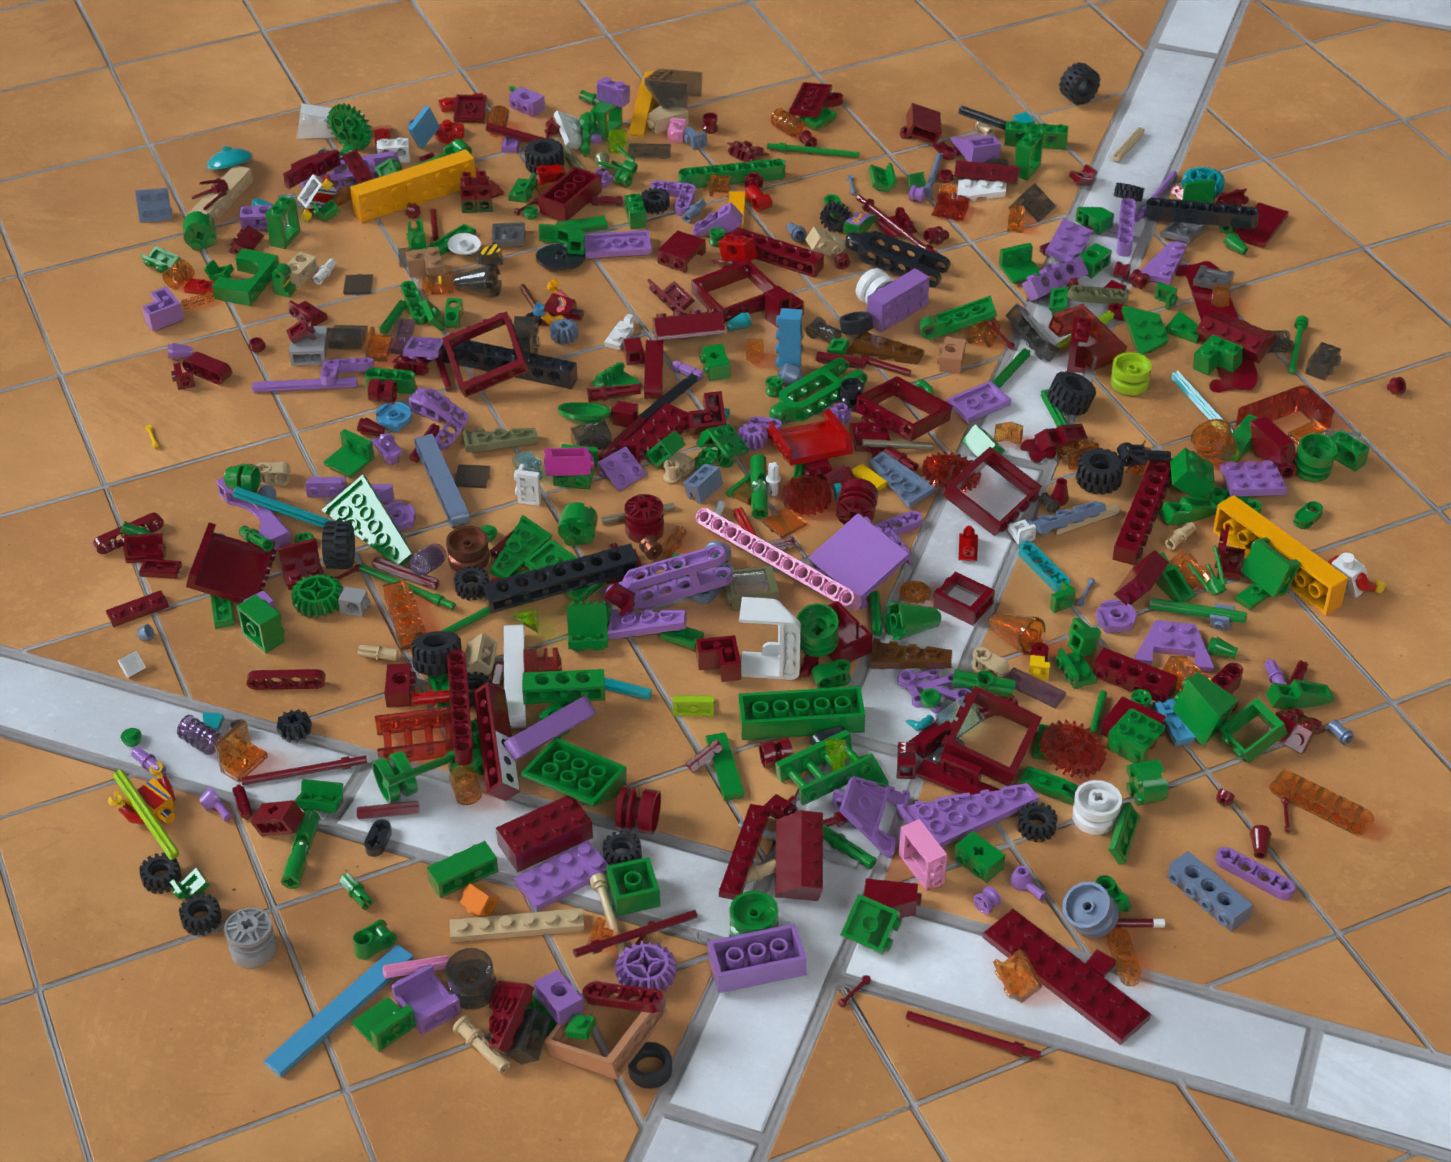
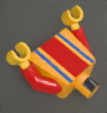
M157 761L159 770H154L152 765H150L149 772L157 776L158 779L156 780L153 777L137 789V791L159 823L164 821L166 824H170L175 819V813H173L175 810L173 803L175 801L174 789L168 777L162 773V762ZM120 791L114 792V796L118 800H114L111 796L109 797V805L113 807L118 806V811L130 823L145 824L128 798L122 801L123 795Z

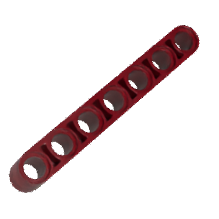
M452 650L447 655L454 756L458 765L467 766L473 762L474 754L466 656L461 650Z

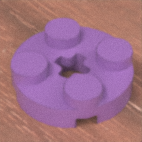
M392 501L384 504L400 531L411 529L414 526L416 517L412 505H404L402 501Z
M1117 599L1104 601L1097 608L1096 621L1103 628V631L1108 634L1130 631L1133 629L1136 619V611L1132 605L1122 604V601Z

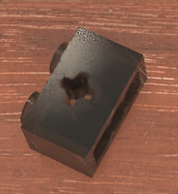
M606 421L572 427L571 442L573 445L598 447V450H603L612 442L611 432Z

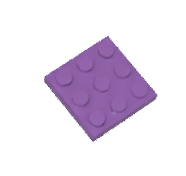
M1227 461L1219 465L1220 473L1230 496L1287 494V487L1273 461Z

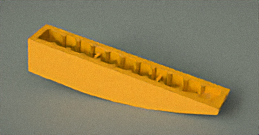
M649 71L645 72L633 110L629 136L644 137L649 113L653 111L660 91V73Z

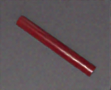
M431 209L433 241L439 239L436 209Z
M439 355L435 360L446 391H451L453 387L442 356Z
M862 356V358L867 359V364L906 376L911 375L912 370Z

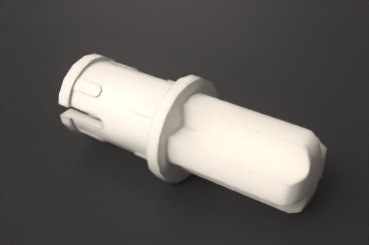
M329 259L325 265L320 266L319 271L312 278L314 279L313 281L318 285L322 284L325 278L331 275V271L337 265V262Z
M773 462L768 465L766 481L768 482V495L771 494L772 490V496H776L779 493L778 488L781 478L779 476V465H777V462Z

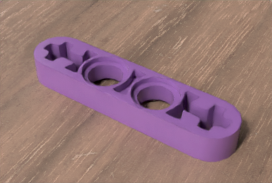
M1222 847L1217 851L1215 860L1220 868L1278 899L1289 900L1293 897L1295 884L1290 879L1232 848ZM1246 865L1251 870L1243 871L1242 869H1240V866ZM1267 876L1270 881H1262L1259 877Z

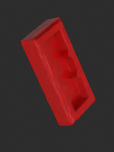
M190 278L184 286V292L214 297L212 290L214 281Z

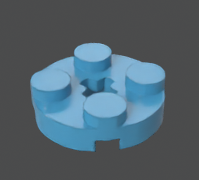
M395 402V405L390 406L389 403H386L377 409L376 421L384 426L385 429L395 433L401 431V428L406 427L412 421V413L410 407L405 403Z

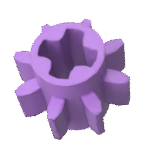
M837 403L834 407H831V411L842 425L846 424L847 421H851V409H847L846 404Z

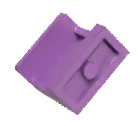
M431 964L418 969L405 978L399 979L392 985L394 1000L402 1009L408 1004L414 1010L415 1028L421 1035L461 1014L458 997L455 993L449 994L435 976L434 967Z

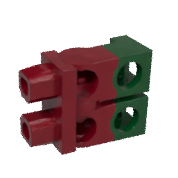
M486 171L477 172V177H471V172H463L460 179L462 213L476 212L477 203L478 212H493L490 177L487 176ZM473 205L472 208H466L465 206Z

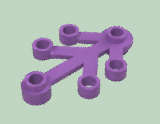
M937 668L928 669L916 674L911 670H903L897 677L898 685L908 689L912 696V705L917 708L923 706L920 701L921 694H919L917 688L923 690L928 688L936 689L942 696L956 700L957 704L963 707L965 706L963 700L967 692L972 693L967 688H960L955 692L940 687L944 685L952 687L953 681L950 680H953L954 674H948L946 677L939 678V670ZM927 678L930 680L928 682L921 681ZM943 702L939 706L931 708V711L935 714H940L943 711Z

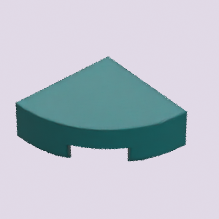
M203 712L204 724L211 732L219 733L224 721V715Z

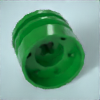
M1309 433L1304 435L1300 439L1296 459L1293 460L1296 466L1295 474L1310 482L1326 480L1331 473L1338 453L1336 442L1324 434Z
M820 603L809 604L802 608L797 615V619L801 623L800 649L809 656L814 657L830 654L837 647L839 640L837 613L826 604Z

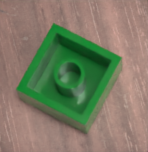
M1187 448L1182 449L1170 460L1173 486L1192 497L1205 498L1216 489L1214 466L1209 460L1203 459L1196 452L1190 451Z
M255 594L237 605L242 634L264 653H268L285 642L283 634L285 631L281 624L282 616L265 599L262 600Z
M649 857L606 866L608 886L617 916L660 907V889Z

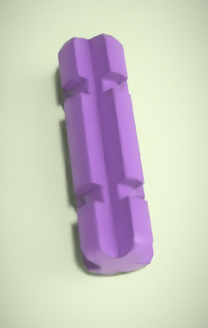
M677 360L672 363L674 371H680L681 374L686 376L693 373L697 375L698 381L703 378V371L685 363L682 365V362Z

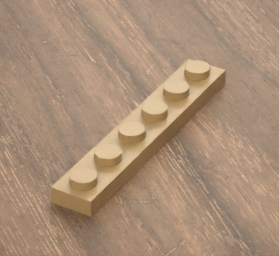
M583 908L450 920L451 943L584 931Z

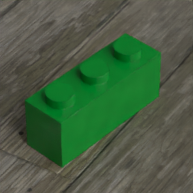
M486 841L475 844L427 867L428 881L440 898L458 891L470 883L473 884L499 872L497 857Z

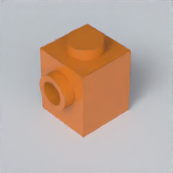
M470 883L464 890L460 903L466 907L468 913L474 916L486 917L492 915L501 897L481 884Z

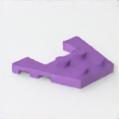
M1155 620L1134 658L1152 666L1153 652L1195 657L1194 672L1213 673L1214 667L1196 624Z
M853 776L848 781L839 812L889 858L894 853L897 839L879 829L885 804L887 801L895 807L897 804L903 803L904 806H907L910 792L905 790L902 792L896 791L895 787L891 786L885 788L878 786L877 782Z

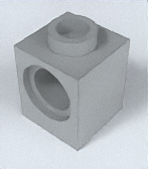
M344 587L338 599L341 614L363 617L371 603L367 590Z

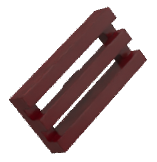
M144 559L139 574L140 577L177 579L180 568H182V562Z

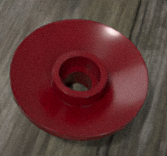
M717 259L711 260L716 265L721 266L722 269L739 263Z

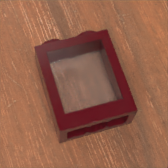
M955 571L950 577L945 579L944 584L934 591L933 607L974 626L994 604L995 590Z

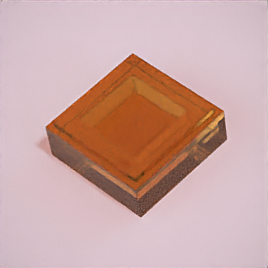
M955 184L939 185L941 199L957 198Z

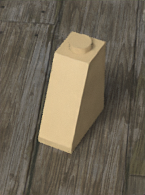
M675 97L671 98L649 113L648 127L655 134L668 131L670 118L686 119V125H689L688 111Z

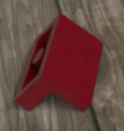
M946 720L940 726L933 723L908 742H915V753L924 759L941 747L945 735L950 736L951 734L948 731L951 722Z

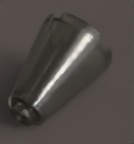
M489 264L462 272L455 276L453 285L458 291L493 298L498 296L501 291L502 281L498 279V275H501L500 270L495 264Z

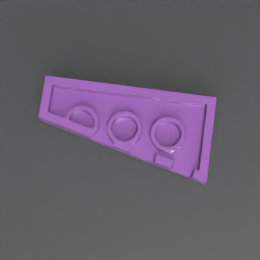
M612 609L607 634L609 640L678 631L686 629L687 614L685 610H661L659 613H654L653 610L636 613L635 610H632L622 617L619 615L618 609Z

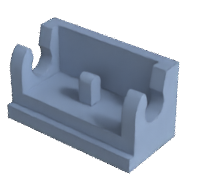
M704 464L683 483L688 498L691 499L694 494L697 503L701 504L723 484L720 468Z

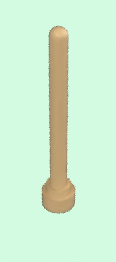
M597 873L590 878L591 887L599 894L612 936L621 934L607 893V876L604 873ZM624 942L615 945L618 955L624 953Z

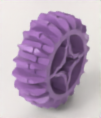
M641 941L640 945L633 943L631 948L625 947L624 953H620L619 959L616 962V977L618 983L623 985L667 991L668 985L673 984L676 976V962L673 954L669 952L667 947L662 948L660 942L653 945L652 941L649 944H644Z

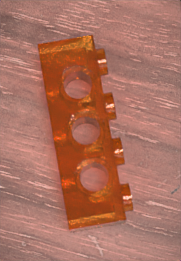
M405 580L382 585L384 599L401 651L411 649V642L417 636L426 633L424 625L420 626L422 624L420 612L416 613L418 611L416 600L411 599L414 598L412 588L407 587Z

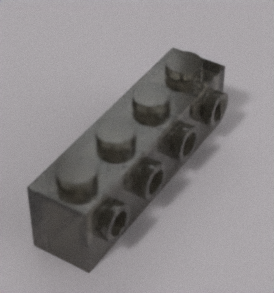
M1018 303L1005 315L1011 322L1010 325L1019 332L1018 335L1023 340L1027 341L1026 345L1035 351L1034 354L1040 360L1044 358L1050 362L1061 350L1032 314Z

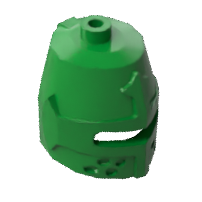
M241 463L240 465L229 466L223 477L226 487L232 490L239 487L256 493L261 484L260 469L254 464Z

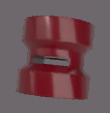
M703 114V132L707 134L716 133L718 131V125L716 124L718 121L717 114Z

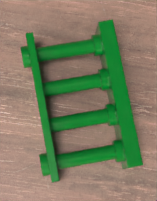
M847 730L775 762L777 779L780 782H784L791 778L798 785L800 801L803 806L833 792L835 789L848 785V781L853 776L863 778L874 772L873 756L870 754L860 758L852 750L851 734ZM844 753L853 763L843 767L835 757ZM827 762L835 771L825 775L817 766ZM809 770L817 780L807 784L799 774Z

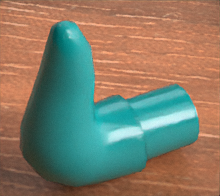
M927 715L921 721L909 719L906 720V723L916 731H923L930 726L934 718L932 715Z

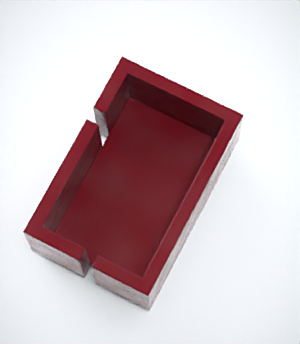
M839 601L827 605L837 613L839 620L838 645L828 656L833 661L845 659L850 663L872 652L873 634L863 625H860V622Z

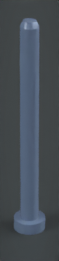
M940 152L937 153L925 186L926 198L931 197L933 194L932 186L943 157Z

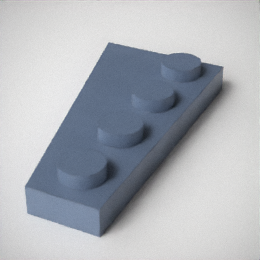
M885 452L870 459V466L880 477L887 481V485L909 509L935 493L934 485Z
M1093 501L1072 507L1073 511L1069 509L1056 511V515L1046 516L1044 514L1037 516L1038 520L1035 521L1025 520L1029 526L1035 524L1037 527L1036 532L1048 534L1052 529L1065 528L1067 524L1082 522L1087 517H1097L1101 512L1107 510L1105 503Z

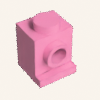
M670 118L668 141H684L686 119Z

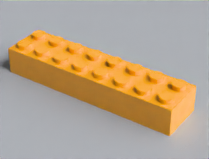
M463 150L351 186L354 214L363 223L406 209L408 203L413 204L414 202L418 205L461 191L460 179L463 172H471V177H476L475 159L467 150Z
M1235 495L1218 504L1213 528L1214 534L1220 537L1221 530H1225L1226 524L1230 525L1227 543L1235 548L1246 549L1245 557L1249 555L1252 549L1251 545L1256 539L1269 538L1268 545L1288 560L1297 559L1302 563L1289 587L1291 591L1325 616L1342 606L1348 581L1346 575Z

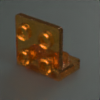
M245 720L235 725L215 743L221 773L238 783L241 782V777L249 775L268 758L266 751L251 743L248 725Z

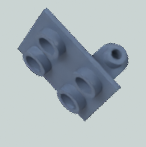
M168 188L135 190L140 222L172 220V207H170Z

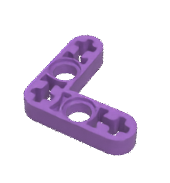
M656 180L650 184L652 189L654 187H657V189L662 188V190L665 189L666 192H669V196L678 197L675 203V213L678 216H682L689 209L696 195L695 185L690 183Z
M374 359L326 360L323 362L320 373L321 384H336L339 373L362 372L369 368H375Z
M429 388L422 394L421 401L425 406L447 420L435 438L440 451H445L465 426L469 417L463 409L436 390ZM441 405L447 406L449 411H444ZM447 427H452L455 433H450ZM445 436L447 438L444 443H441L440 441Z
M909 511L876 523L874 526L876 528L880 527L887 537H893L901 548L905 547L909 551L898 535L921 527L922 514L917 511ZM899 524V525H902V526H901V527H894L893 525Z

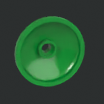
M570 402L559 405L558 413L567 421L578 424L581 428H588L589 425H595L608 419L611 416V409L596 403Z

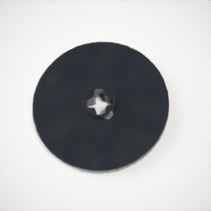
M551 244L537 251L536 261L539 265L548 269L569 270L583 264L585 253L584 255L568 254L567 245Z

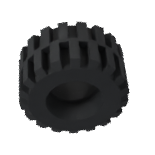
M1078 62L1077 64H1072L1071 67L1069 66L1060 78L1059 90L1072 103L1083 105L1085 102H1089L1091 98H1094V95L1098 92L1101 82L1100 75L1086 63Z
M544 138L533 140L525 146L526 169L529 172L538 175L536 169L539 166L560 164L564 167V148L559 141Z
M1061 371L1055 375L1047 392L1049 402L1058 410L1071 415H1082L1088 411L1097 391L1093 383L1082 375Z
M1092 448L1091 450L1084 451L1078 458L1077 484L1082 489H1086L1087 492H1093V494L1099 493L1104 495L1105 493L1110 494L1118 490V487L1122 484L1124 472L1121 456L1117 455L1114 451L1103 448Z
M326 521L322 532V558L326 569L352 568L355 559V532L350 521Z
M445 631L428 632L417 636L411 642L414 670L420 674L433 676L448 674L447 655L452 650L462 651L461 638L456 634Z

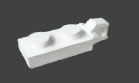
M627 314L624 317V321L620 320L604 341V347L621 351L624 346L623 339L630 338L634 332V315Z

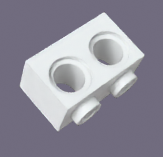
M408 138L377 140V153L393 151L398 154L400 163H410Z

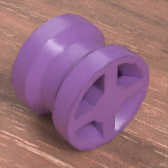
M912 185L909 200H917L919 203H923L926 188H918L916 185Z
M987 886L983 889L982 894L978 893L973 897V901L981 913L989 914L993 907H998L1001 904V897L993 887Z

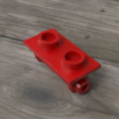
M970 525L964 528L963 533H959L958 560L978 561V534H975L974 528Z

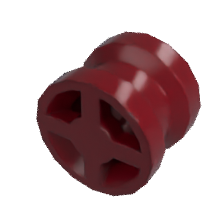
M1117 261L1113 277H1121L1123 280H1127L1131 271V264L1124 265Z
M1135 269L1129 277V283L1136 285L1139 289H1144L1149 282L1150 276L1147 273H1142L1139 269Z

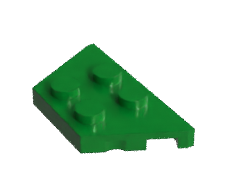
M1122 306V313L1136 353L1142 355L1148 352L1152 353L1157 348L1168 344L1169 338L1160 314Z

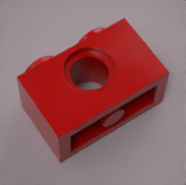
M728 234L718 242L722 260L742 262L748 259L751 261L757 257L753 238Z

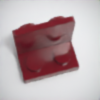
M315 538L278 548L282 573L288 590H292L293 586L297 585V581H302L303 577L308 578L309 575L316 576L317 573L319 575L324 574Z

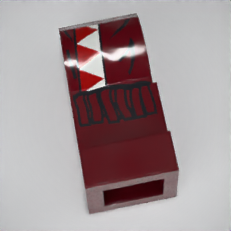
M898 742L896 779H915V742ZM911 768L912 771L909 773H904L900 769Z

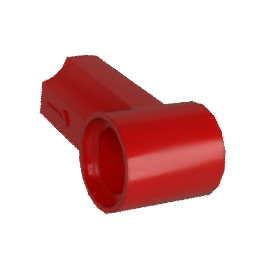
M754 184L749 185L745 190V195L752 202L756 212L772 207L771 196L763 194Z

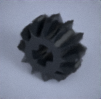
M291 709L290 712H283V715L278 717L277 732H279L282 740L287 739L289 743L296 740L298 743L299 739L306 740V735L311 734L312 721L307 712H301L300 709L296 711Z

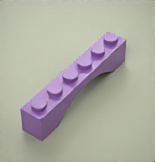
M224 478L216 480L219 495L227 504L244 508L261 522L259 533L271 539V542H276L274 550L278 552L279 547L290 545L289 538L291 533L289 529L282 525L279 517L273 515L272 510L233 497L234 490L226 487Z

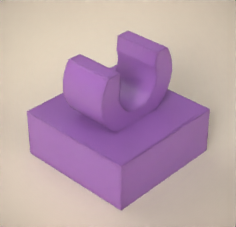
M598 168L595 171L596 174L601 175L603 189L613 182V176L609 175L607 170L601 172V168Z

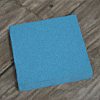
M425 106L408 127V130L418 148L423 149L440 125L430 107Z

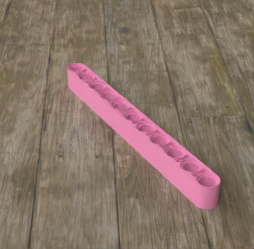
M702 508L697 512V522L710 531L832 601H839L846 609L856 611L861 607V597L852 590L711 510Z

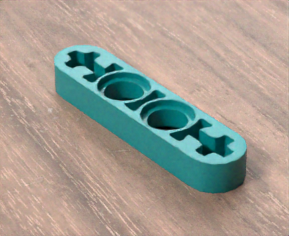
M1029 541L1020 543L1019 557L1053 591H1060L1062 581H1066L1070 585V579L1034 543ZM1040 560L1043 563H1035L1034 561ZM1046 571H1051V572H1053L1054 574L1049 575V574H1046L1045 572H1046Z

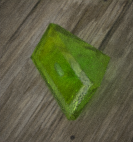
M538 609L523 610L513 614L514 619L538 633Z

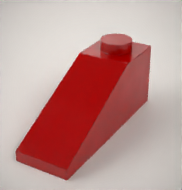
M391 125L375 127L376 154H378L377 140L392 139Z

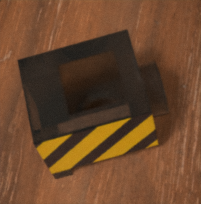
M496 243L478 249L479 254L476 255V260L484 270L503 265L502 251Z

